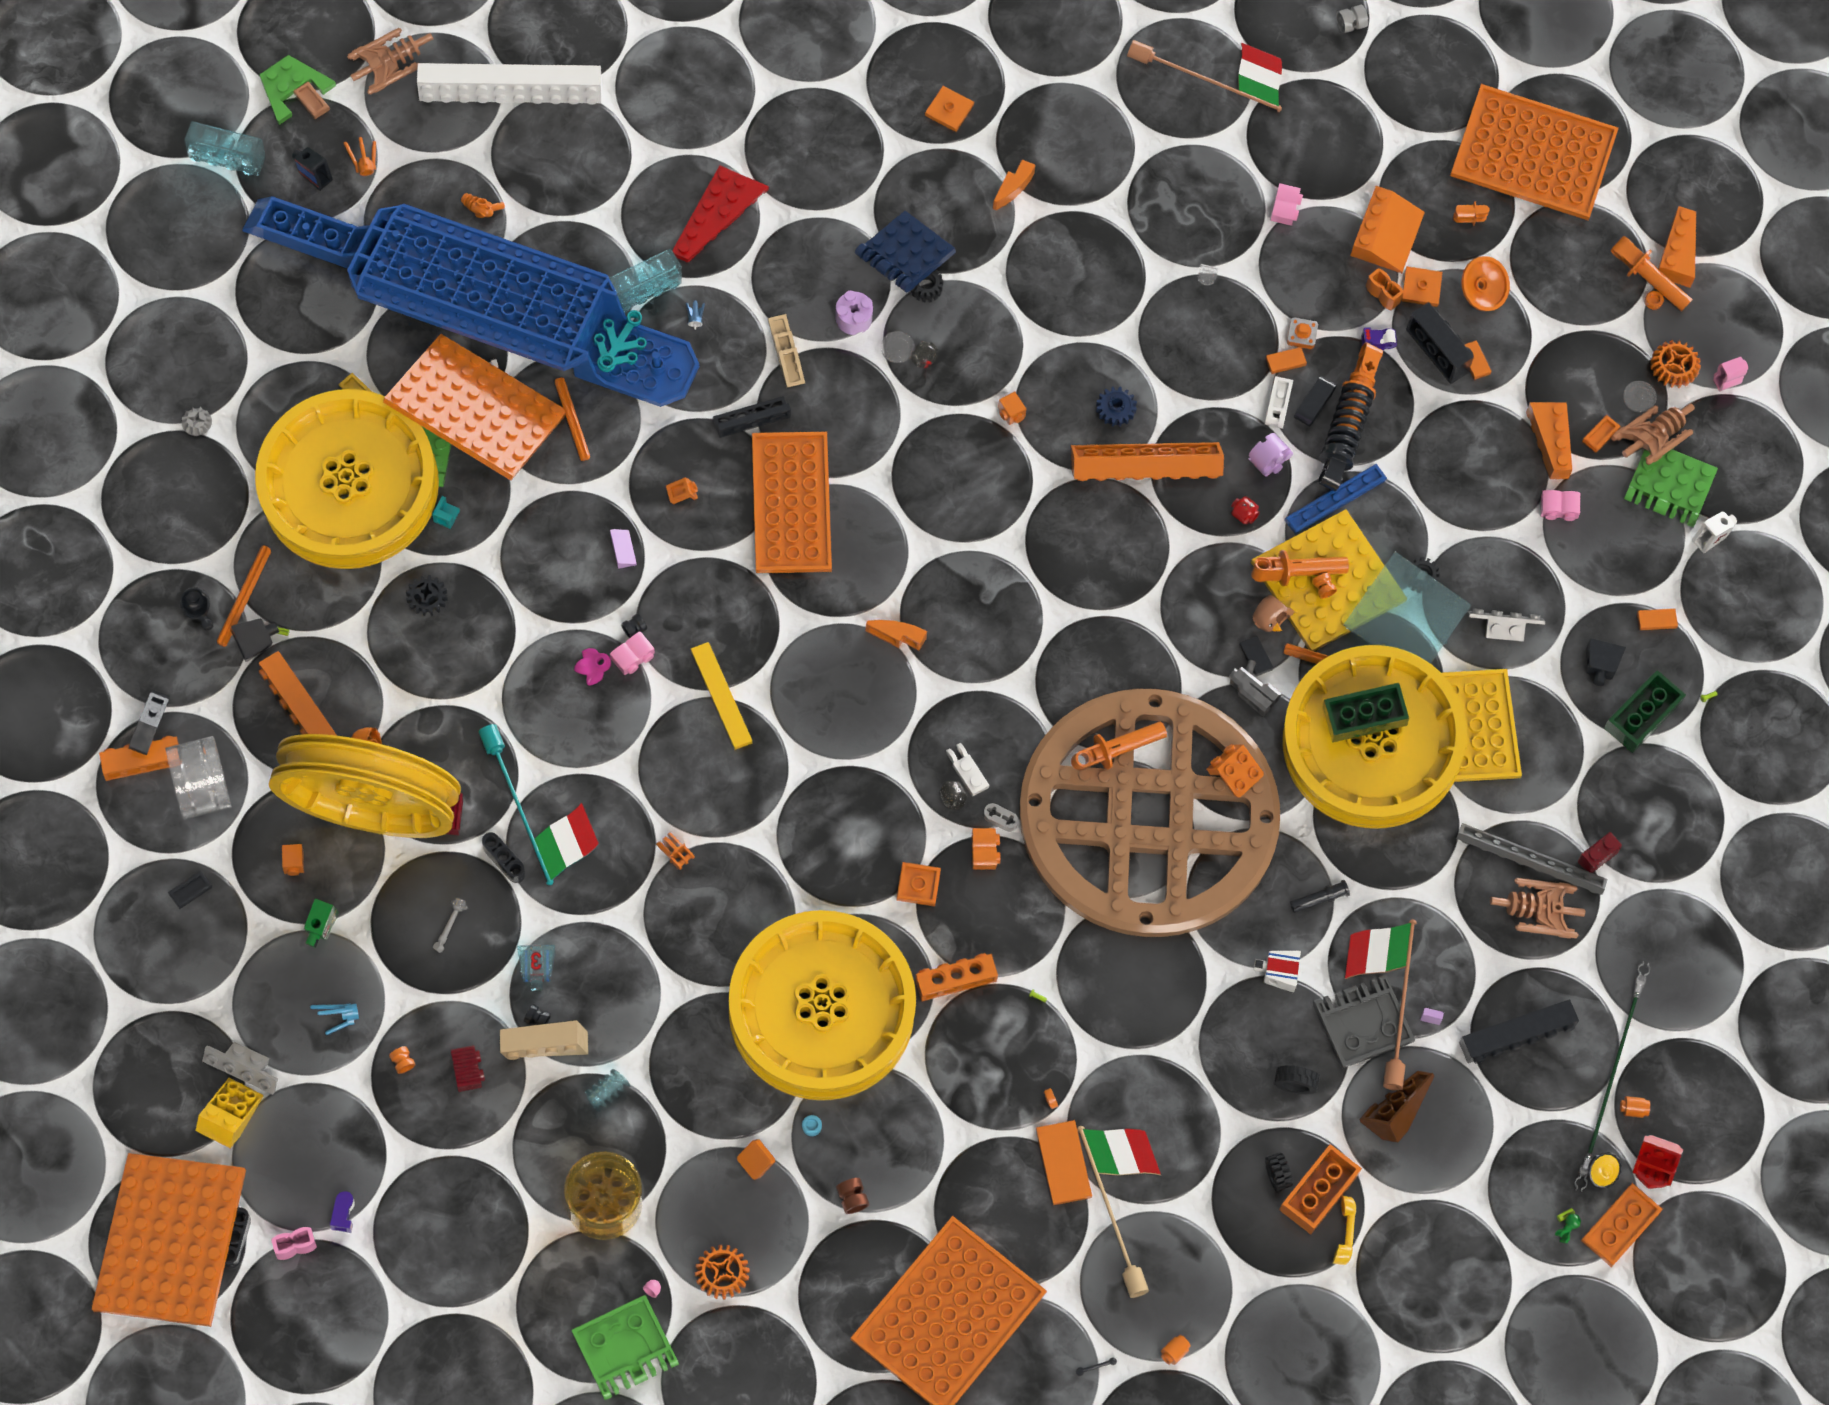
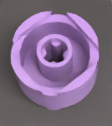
M847 291L839 298L836 304L835 318L838 327L850 335H856L859 332L868 330L872 323V300L863 293Z
M1275 433L1267 435L1265 437L1267 440L1263 443L1261 441L1257 443L1249 453V461L1265 476L1272 472L1274 474L1278 473L1283 468L1282 464L1284 461H1287L1293 455L1291 449Z

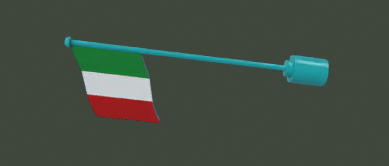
M497 725L485 726L479 730L487 754L497 756L547 879L546 884L552 885L553 879L562 871L588 856L599 845L583 804L581 803L569 815L547 827L534 839L500 756L505 745Z

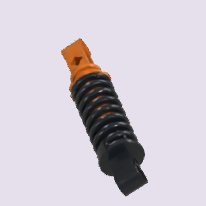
M1367 342L1363 344L1359 352L1355 370L1349 377L1350 381H1345L1342 384L1343 387L1336 406V412L1333 415V421L1327 433L1328 437L1319 455V460L1324 466L1319 476L1318 484L1333 491H1337L1344 471L1353 468V458L1356 456L1355 450L1359 447L1358 441L1361 440L1360 433L1364 431V424L1367 422L1366 416H1368L1372 400L1376 396V391L1373 388L1375 385L1374 376L1383 350Z

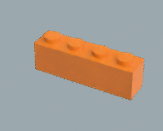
M166 736L162 740L152 741L147 755L128 749L130 744L119 749L109 748L99 753L106 781L183 765L177 736Z

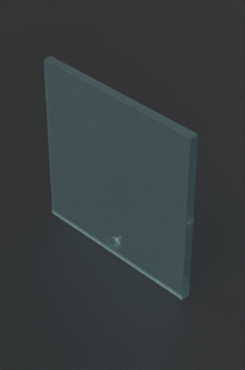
M1394 552L1372 585L1367 587V592L1343 626L1370 645L1399 648L1411 652L1431 664L1443 645L1447 644V639L1466 614L1471 604L1400 554Z

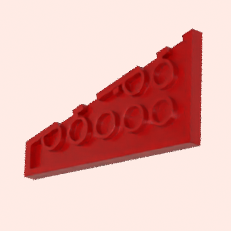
M719 165L673 248L672 256L687 263L690 262L704 249L706 244L711 240L713 241L722 230H725L741 216L746 208L751 204L753 205L757 198L763 193L765 194L769 190V186Z

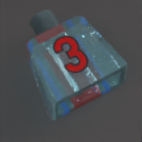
M555 945L517 946L523 981L531 982V991H542L543 982L551 981L556 955Z

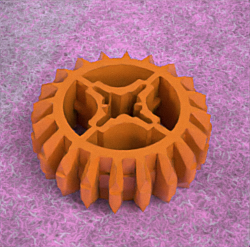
M1673 340L1669 344L1665 341L1652 354L1650 362L1652 364L1651 370H1654L1653 376H1659L1658 382L1663 380L1664 386L1669 383L1671 388L1674 385L1680 388L1682 384L1686 387L1689 382H1694L1699 374L1701 365L1699 364L1700 358H1697L1698 352H1692L1693 347L1688 348L1687 342L1682 345L1680 340L1676 344ZM1664 356H1666L1667 362L1665 365H1663L1662 358ZM1688 363L1689 371L1685 372L1684 366Z
M719 1245L716 1251L712 1246L711 1254L705 1250L704 1256L706 1258L701 1256L698 1258L702 1264H696L695 1268L699 1271L695 1272V1277H700L697 1279V1284H703L701 1291L708 1289L707 1296L714 1292L715 1299H718L719 1294H722V1299L725 1300L726 1294L729 1293V1296L733 1298V1291L740 1294L741 1289L739 1286L742 1288L746 1287L744 1281L749 1280V1276L746 1273L750 1272V1268L745 1267L748 1261L742 1260L744 1257L743 1253L736 1255L738 1252L737 1248L730 1252L729 1245L726 1246V1250H722V1245ZM718 1258H726L722 1263L713 1261ZM732 1262L739 1269L738 1277L734 1276V1273L730 1271ZM707 1267L715 1274L712 1283L705 1274ZM726 1268V1275L719 1276V1269ZM724 1281L733 1282L728 1286H719Z

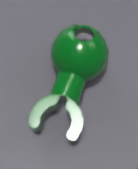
M1569 1214L1565 1219L1566 1225L1564 1228L1558 1229L1555 1232V1236L1562 1237L1560 1242L1568 1243L1572 1229H1577L1580 1226L1581 1219L1577 1214Z

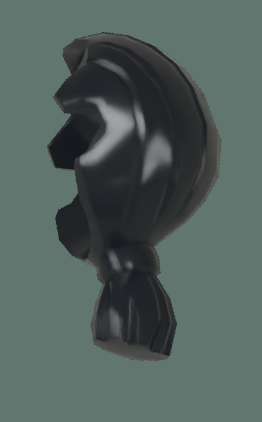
M198 587L186 589L180 598V607L183 613L190 619H199L204 630H211L214 626L207 615L210 608L208 593Z

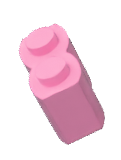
M1279 183L1270 221L1291 226L1293 220L1297 221L1299 210H1296V206L1301 205L1303 197L1300 194L1301 188Z
M1738 357L1719 364L1717 372L1713 377L1718 390L1722 391L1741 384L1748 370L1747 362L1742 357Z
M1542 491L1541 517H1545L1547 520L1563 518L1566 521H1573L1578 519L1580 515L1579 492Z
M638 632L610 653V658L619 670L626 675L634 673L639 668V664L649 662L654 657L655 651L644 635Z
M310 1227L299 1228L291 1234H279L271 1239L278 1260L292 1258L297 1253L306 1254L317 1248Z

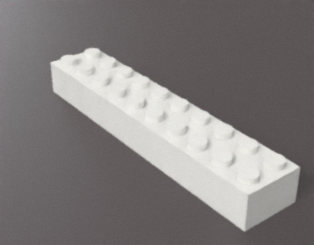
M418 63L417 86L419 101H442L445 103L451 101H460L462 103L515 102L518 104L524 102H533L535 104L588 103L593 105L601 103V66Z

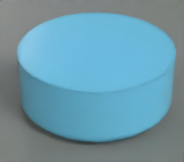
M815 1115L805 1117L802 1122L803 1132L808 1136L818 1135L822 1129L820 1118Z

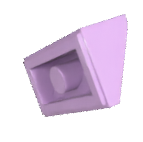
M610 530L618 569L637 565L629 530Z

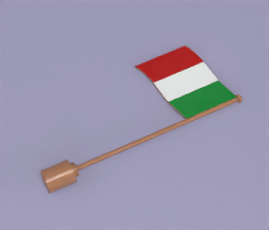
M1133 40L1127 57L1148 64V62L1152 63L1154 59L1274 108L1277 112L1282 110V107L1279 105L1278 93L1282 74L1281 58L1241 43L1242 58L1238 73L1237 90L1156 57V52H1153L1154 48L1136 40Z
M1414 919L1410 920L1408 924L1392 928L1364 930L1350 935L1345 979L1357 975L1386 973L1405 968L1395 1057L1386 1062L1383 1087L1389 1090H1402L1404 1083L1405 1064L1398 1057L1414 925L1417 924Z

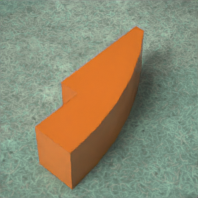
M1022 160L1015 174L1008 171L994 199V210L1007 205L1025 189L1034 175L1035 164Z
M868 620L866 623V632L897 648L903 642L920 650L927 638L926 630L904 622Z

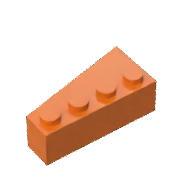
M1678 206L1658 269L1674 283L1691 288L1695 279L1696 211Z
M1530 402L1526 414L1532 424L1531 428L1537 438V445L1542 452V459L1549 478L1569 479L1572 472L1567 403Z

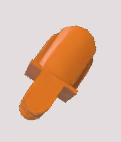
M1474 201L1473 205H1457L1453 214V220L1456 223H1473L1474 226L1476 222L1486 221L1490 209L1486 205H1476V201Z
M669 832L667 834L668 837L665 836L662 842L659 841L656 845L670 859V863H673L681 870V866L687 865L688 860L694 859L695 856L685 846V843L682 844Z

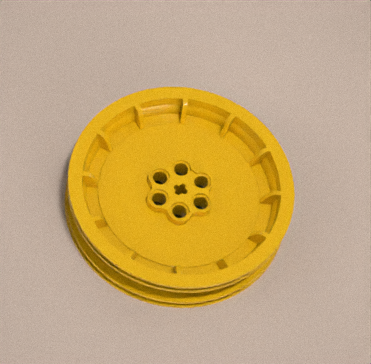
M342 389L312 396L287 411L270 429L262 443L255 470V483L259 502L272 530L279 540L293 553L309 562L337 569L362 568L383 562L409 546L423 531L433 513L438 496L439 475L428 437L421 425L383 403L385 397L383 395L365 390ZM349 459H354L352 463H346ZM330 467H337L335 470L329 471ZM364 469L369 470L366 474L361 473ZM328 484H334L332 488H326ZM360 487H367L364 491H358ZM349 494L347 498H341L342 495Z
M1364 645L1348 648L1334 653L1316 664L1295 688L1287 708L1283 729L1284 759L1289 774L1301 794L1315 808L1330 818L1351 826L1373 829L1389 828L1409 823L1428 813L1440 803L1455 782L1467 741V726L1462 704L1445 676L1432 664L1411 652L1382 645ZM1395 683L1400 684L1409 715L1407 726L1395 728L1397 734H1390L1388 730L1373 733L1377 735L1376 739L1372 738L1373 734H1368L1332 743L1323 711L1324 699ZM1358 739L1361 743L1353 744L1351 740ZM1389 746L1393 751L1386 752L1384 747ZM1371 751L1375 756L1368 757L1365 753Z
M301 734L287 737L279 743L276 759L280 765L272 770L269 787L281 800L307 814L353 829L405 838L437 837L448 833L452 828L454 813L450 807L458 802L461 786L450 773L423 758L386 745L336 735Z
M818 910L785 917L768 926L749 943L733 971L729 989V1022L736 1047L747 1065L763 1081L795 1097L810 1100H834L855 1095L872 1087L883 1079L898 1063L909 1043L913 1029L916 992L913 976L905 957L884 932L871 923L850 914ZM819 983H824L827 987L825 989H819L816 985ZM836 992H841L844 994V996L842 998H836L834 994ZM807 993L810 997L802 999L799 995ZM837 1011H842L845 1015L843 1017H837L834 1013ZM802 1012H808L810 1016L808 1018H803L800 1016V1014ZM819 1021H825L828 1025L826 1027H820L817 1023Z

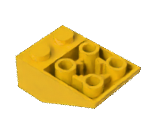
M228 1078L199 1114L195 1131L231 1149L241 1136L264 1095Z

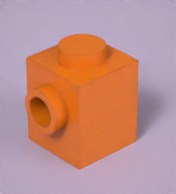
M1015 391L999 399V414L1009 425L1019 423L1025 418L1026 407Z

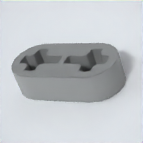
M994 803L988 804L985 807L984 818L987 822L1008 832L1014 831L1017 828L1018 817L1013 812ZM995 810L996 815L989 816V811ZM1013 819V824L1006 825V820Z

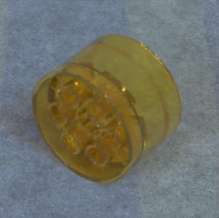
M595 1152L578 1160L570 1169L564 1187L566 1209L572 1224L581 1233L595 1239H613L625 1234L635 1225L642 1211V1184L638 1171L629 1160L612 1152ZM605 1168L612 1169L609 1179L605 1177ZM580 1177L588 1183L587 1187L577 1182ZM594 1178H600L602 1183L592 1184L591 1181ZM614 1181L622 1183L620 1187H613L611 1184ZM634 1185L635 1190L623 1192L628 1186ZM607 1192V1198L604 1196L600 1198V1193L604 1194ZM583 1193L590 1196L584 1201L579 1199V1196ZM621 1199H627L629 1200V1204L626 1206H621L619 1204V1201ZM582 1206L585 1208L577 1212L574 1207ZM593 1211L597 1215L595 1218L589 1219L586 1217V1214ZM619 1211L626 1212L628 1214L623 1217L619 1213ZM609 1214H614L617 1218L615 1221L610 1222L606 1220V1217ZM599 1217L603 1218V1224L597 1223Z

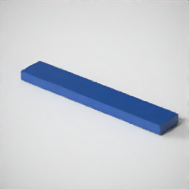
M1375 464L1341 484L1337 491L1331 490L1287 516L1285 522L1296 535L1385 482L1387 477L1379 466Z

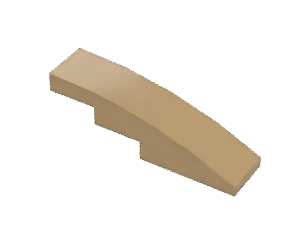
M786 314L768 318L786 387L805 384L797 348L794 344Z

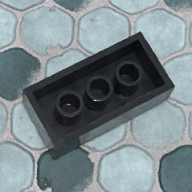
M1428 302L1412 312L1406 331L1447 381L1452 384L1468 374L1474 359L1473 352L1462 343L1461 337L1453 332L1450 324L1443 320L1439 315L1438 309Z

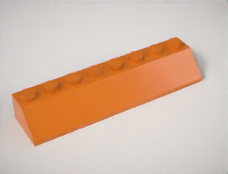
M1219 442L1071 445L1072 474L1074 479L1078 481H1087L1088 479L1104 481L1107 478H1114L1115 480H1125V478H1133L1135 480L1152 478L1159 480L1162 477L1198 479L1201 476L1218 478V476H1223L1224 454Z

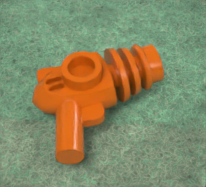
M465 193L461 198L464 206L475 213V216L478 218L492 217L494 211L505 208L504 202L492 204L484 198Z

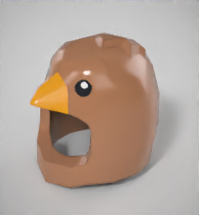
M1268 595L1257 606L1253 614V622L1258 629L1266 632L1282 631L1280 625L1287 618H1290L1295 611L1290 607H1286L1274 596Z

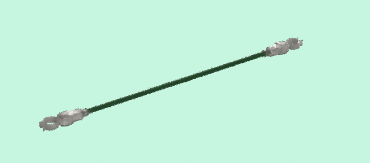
M1639 968L1638 973L1640 975H1637L1634 982L1635 988L1633 991V1002L1620 1042V1046L1615 1059L1610 1080L1607 1086V1090L1597 1120L1595 1131L1592 1137L1589 1151L1583 1160V1164L1579 1168L1578 1173L1580 1177L1576 1179L1578 1180L1581 1177H1584L1586 1186V1178H1588V1165L1589 1162L1592 1160L1593 1148L1598 1135V1131L1603 1118V1114L1608 1101L1613 1080L1616 1074V1070L1626 1040L1628 1029L1631 1023L1633 1012L1636 1006L1637 999H1639V996L1642 993V989L1646 985L1647 979L1645 976L1649 974L1648 972L1647 974L1642 976L1641 972L1639 971Z

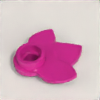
M585 649L582 651L583 659L576 663L574 671L587 675V685L590 686L602 680L604 672L611 666V658L605 653H599L596 649ZM603 659L604 663L599 665V661Z

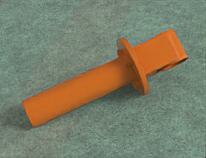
M1623 236L1610 250L1616 258L1630 268L1627 274L1628 277L1633 273L1634 275L1636 273L1640 274L1681 312L1693 300L1649 261L1651 249L1643 253L1627 237Z
M1281 550L1278 553V557H1258L1255 560L1251 576L1257 582L1279 581L1281 586H1287L1291 576L1321 575L1323 573L1347 574L1349 571V561L1347 557L1289 559L1287 552Z
M1160 721L1109 741H1105L1100 734L1094 736V746L1074 754L1071 758V764L1077 770H1083L1099 763L1105 769H1111L1113 757L1166 738V728ZM1079 755L1085 758V764H1081L1078 761Z

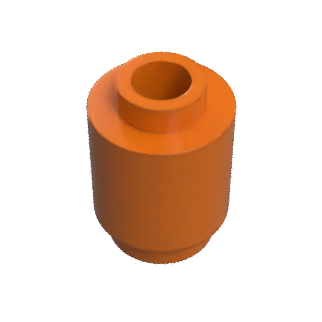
M1625 1096L1624 1100L1620 1102V1112H1623L1624 1116L1643 1118L1644 1116H1649L1650 1101L1645 1100V1098Z
M1182 1335L1174 1337L1161 1350L1163 1361L1169 1365H1176L1189 1352L1191 1347L1189 1341Z

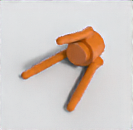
M359 137L362 155L359 162L355 159L348 143L344 142L346 150L355 166L356 173H360L362 176L373 174L374 170H376V141H373L370 160L369 157H366L363 139Z

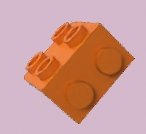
M1243 744L1227 746L1224 749V753L1214 758L1210 762L1211 765L1206 769L1210 775H1220L1235 797L1244 795L1264 775L1262 769Z

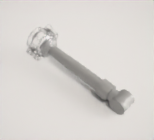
M456 898L450 901L454 911L442 935L439 936L438 942L433 945V948L439 953L444 950L443 944L447 940L458 912L468 909L466 906L467 902L463 899Z

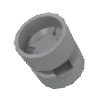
M1363 5L1351 7L1350 10H1340L1336 13L1337 24L1342 33L1351 32L1354 28L1361 29L1368 26V16Z

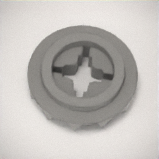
M192 407L182 417V427L190 435H203L212 425V418L209 412L201 407L196 409ZM199 416L201 422H197V424L194 427L193 420H195L196 417Z

